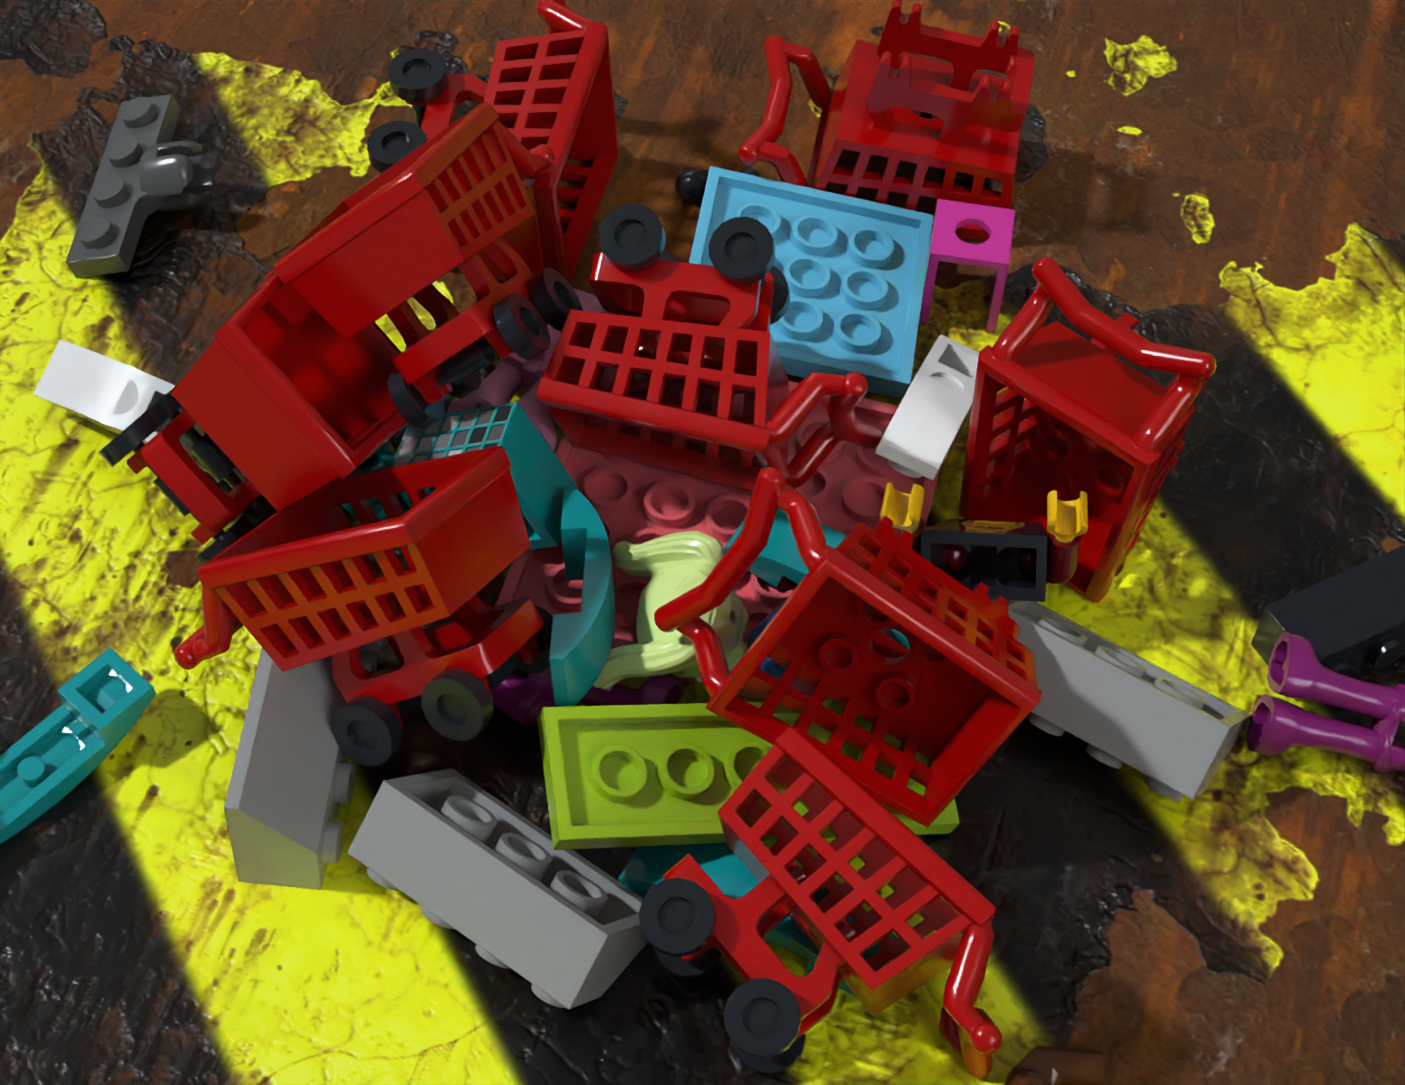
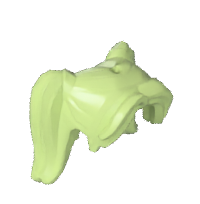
M699 531L676 532L660 536L642 544H631L627 541L616 543L613 547L616 566L627 574L652 579L642 590L639 599L636 622L638 643L611 649L606 663L593 686L605 691H611L612 687L623 679L669 673L679 677L694 678L698 684L703 683L692 642L677 630L669 633L661 631L655 625L654 613L659 607L702 584L723 557V546L717 539ZM734 589L720 606L700 616L701 619L713 627L720 638L729 672L732 671L748 649L743 641V636L749 624V617L746 607L742 605V601L736 595Z

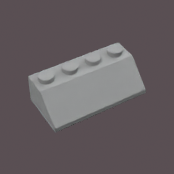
M1008 600V615L1021 628L1018 641L1033 652L1037 687L1042 691L1040 702L1026 718L1031 724L1055 736H1062L1064 731H1067L1088 743L1085 748L1086 753L1106 765L1119 769L1123 763L1132 766L1147 775L1144 783L1149 788L1169 799L1181 801L1183 795L1193 800L1205 792L1251 717L1250 714L1038 602Z
M366 644L359 646V660L363 668L369 672H376L377 652L367 651ZM263 648L261 649L224 805L239 882L322 890L327 863L338 864L343 842V823L336 822L339 804L349 805L351 803L355 782L354 763H348L349 757L337 744L333 733V719L337 711L347 703L332 676L333 655L282 672Z
M453 768L384 780L347 852L368 867L367 874L373 881L385 888L402 891L422 905L420 908L421 913L428 920L441 927L459 931L476 943L475 950L483 959L499 967L511 968L532 983L531 990L537 997L556 1007L572 1009L601 997L648 943L640 928L639 910L643 897L572 849L553 850L552 836Z

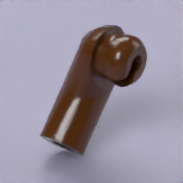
M1045 1046L1035 1047L1007 1074L1004 1085H1102L1104 1075L1103 1052Z

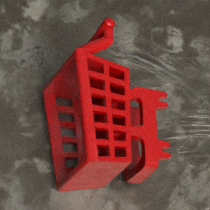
M893 0L879 39V44L857 39L833 89H830L819 60L811 49L785 42L784 38L779 35H772L765 39L764 51L770 79V90L762 123L738 149V158L742 163L753 165L758 161L769 162L774 165L781 182L822 191L825 190L828 182L844 184L847 186L843 195L854 198L859 187L877 189L873 202L882 204L886 203L890 191L908 194L904 209L914 211L916 210L919 196L1011 209L1022 124L1028 109L1035 62L1032 51L1019 47V27L1011 26L1009 35L1001 37L998 35L1000 23L993 21L982 38L924 25L921 22V4L914 3L911 13L903 14L901 12L902 0ZM907 52H913V53H917V54H921V55H925V56H930V57H934V58H938V59H943V60H946V61L950 62L951 64L945 63V62H941V61H937V60L930 59V58H926V57H922V56H919V55L907 53ZM789 63L797 66L810 99L814 105L822 110L807 181L797 158L786 147L774 144L783 133L793 90ZM986 69L998 73H1003L1007 76L1008 79L982 73L977 70ZM843 149L859 152L853 169L835 167ZM871 155L888 158L883 174L865 171ZM900 161L916 164L913 178L895 176ZM928 166L945 169L942 183L924 180ZM956 173L974 175L972 187L953 185ZM985 177L1003 181L1002 192L984 190ZM923 212V213H927V214H932V215H934V216H933V223H934L935 213ZM964 225L955 231L959 239L987 241L989 239L988 233L976 225Z
M1043 257L1032 266L1031 273L1037 281L1033 294L1002 332L993 347L987 345L979 352L958 514L972 520L1041 523L1047 533H1049L1047 529L1048 493L1057 490L1058 500L1073 501L1080 498V491H1085L1088 496V531L1081 536L1076 572L1064 584L1091 602L1099 603L1108 593L1115 574L1139 540L1166 476L1178 463L1179 456L1177 454L1184 447L1185 442L1182 439L1196 409L1193 402L1205 389L1207 379L1214 374L1216 360L1210 353L1149 341L1133 331L1139 323L1137 318L1125 312L1115 320L1093 307L1057 262L1051 257ZM1055 303L1074 327L1091 336L1092 339L1090 341L1058 321L1042 328L1041 326L1047 320ZM1121 355L1142 368L1177 374L1179 376L1166 387H1163L1117 357ZM1005 387H1008L1007 390H1005V391H1003V392H1001L1000 394L997 395V392H998L999 390H1001V389H1003V388H1005ZM1004 411L1003 414H1001V415H999L998 417H996L995 419H993L994 416H996V415H998L999 413H1001V412Z
M765 467L758 473L741 533L702 584L656 610L654 613L655 625L666 633L677 630L692 642L703 685L711 696L706 706L707 710L772 745L775 744V740L787 728L795 726L880 803L929 828L1040 702L1042 691L1037 687L1033 652L1018 641L1021 628L1008 615V600L1001 595L996 601L991 600L987 595L989 587L982 582L971 591L920 556L912 549L913 534L904 529L900 535H897L891 528L893 521L887 516L882 518L873 531L859 521L836 549L830 545L828 546L818 514L811 501L786 484V477L781 470L775 467ZM779 508L788 515L799 555L809 572L736 666L729 672L720 638L713 627L701 619L700 616L720 606L766 547ZM888 628L901 632L907 638L909 650L880 629ZM767 658L785 668L779 680L759 669ZM797 676L815 687L810 697L791 687ZM746 683L767 695L760 708L736 696ZM827 695L844 705L840 715L822 705ZM779 703L799 714L793 726L772 715ZM857 714L872 723L870 733L853 723ZM812 722L831 732L826 744L806 734ZM886 733L901 741L900 749L884 741ZM845 741L863 751L859 762L840 752ZM916 751L930 759L929 767L914 759ZM877 759L894 768L892 779L874 770ZM909 778L926 787L924 796L907 788Z

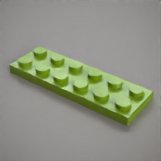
M824 700L822 704L840 715L844 706L836 700ZM763 702L748 703L754 705L757 708H760ZM707 703L543 707L537 717L553 850L727 843L717 811L773 745L707 710ZM779 703L772 714L791 726L794 725L799 716L797 712ZM857 714L853 723L870 733L872 723ZM812 722L806 734L826 744L831 732ZM886 733L884 741L900 749L901 741ZM845 741L840 752L859 762L863 751ZM916 751L914 759L929 767L930 759ZM877 759L874 770L892 779L894 768ZM909 778L907 788L924 796L926 787ZM955 798L929 828L884 805L916 835L949 834L960 824ZM800 802L793 807L802 817L809 811ZM784 819L781 820L788 829L791 828ZM829 829L821 834L824 839L836 838ZM769 832L762 841L778 840Z

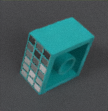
M518 402L444 414L442 419L424 429L418 428L410 422L408 423L390 468L500 446L506 450L512 464L510 472L531 545L527 550L559 545L561 540L564 489H578L579 487ZM434 486L424 488L427 496L436 490ZM399 493L411 509L412 505L407 493Z

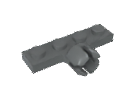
M172 94L148 98L137 97L121 102L66 259L67 265L76 278L129 271L145 220L151 213L157 210L171 213L198 209L210 201V192L214 190V173L211 161L207 160L203 155L192 156L196 152L202 151V146L188 139L172 141L181 113V109Z

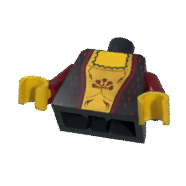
M888 482L886 485L880 520L884 516L890 518L893 521V532L897 535H900L904 529L913 534L912 549L971 591L982 582L989 587L987 595L990 599H997L1001 595L1006 600L1045 602L1047 583L1060 584L1067 582L1076 572L1081 536L1088 531V496L1085 491H1080V498L1073 501L1058 500L1057 490L1048 493L1047 529L1049 533H1047L1041 523L949 519L926 527L923 519L920 518L925 489L918 484H913L911 494L897 491L891 482Z

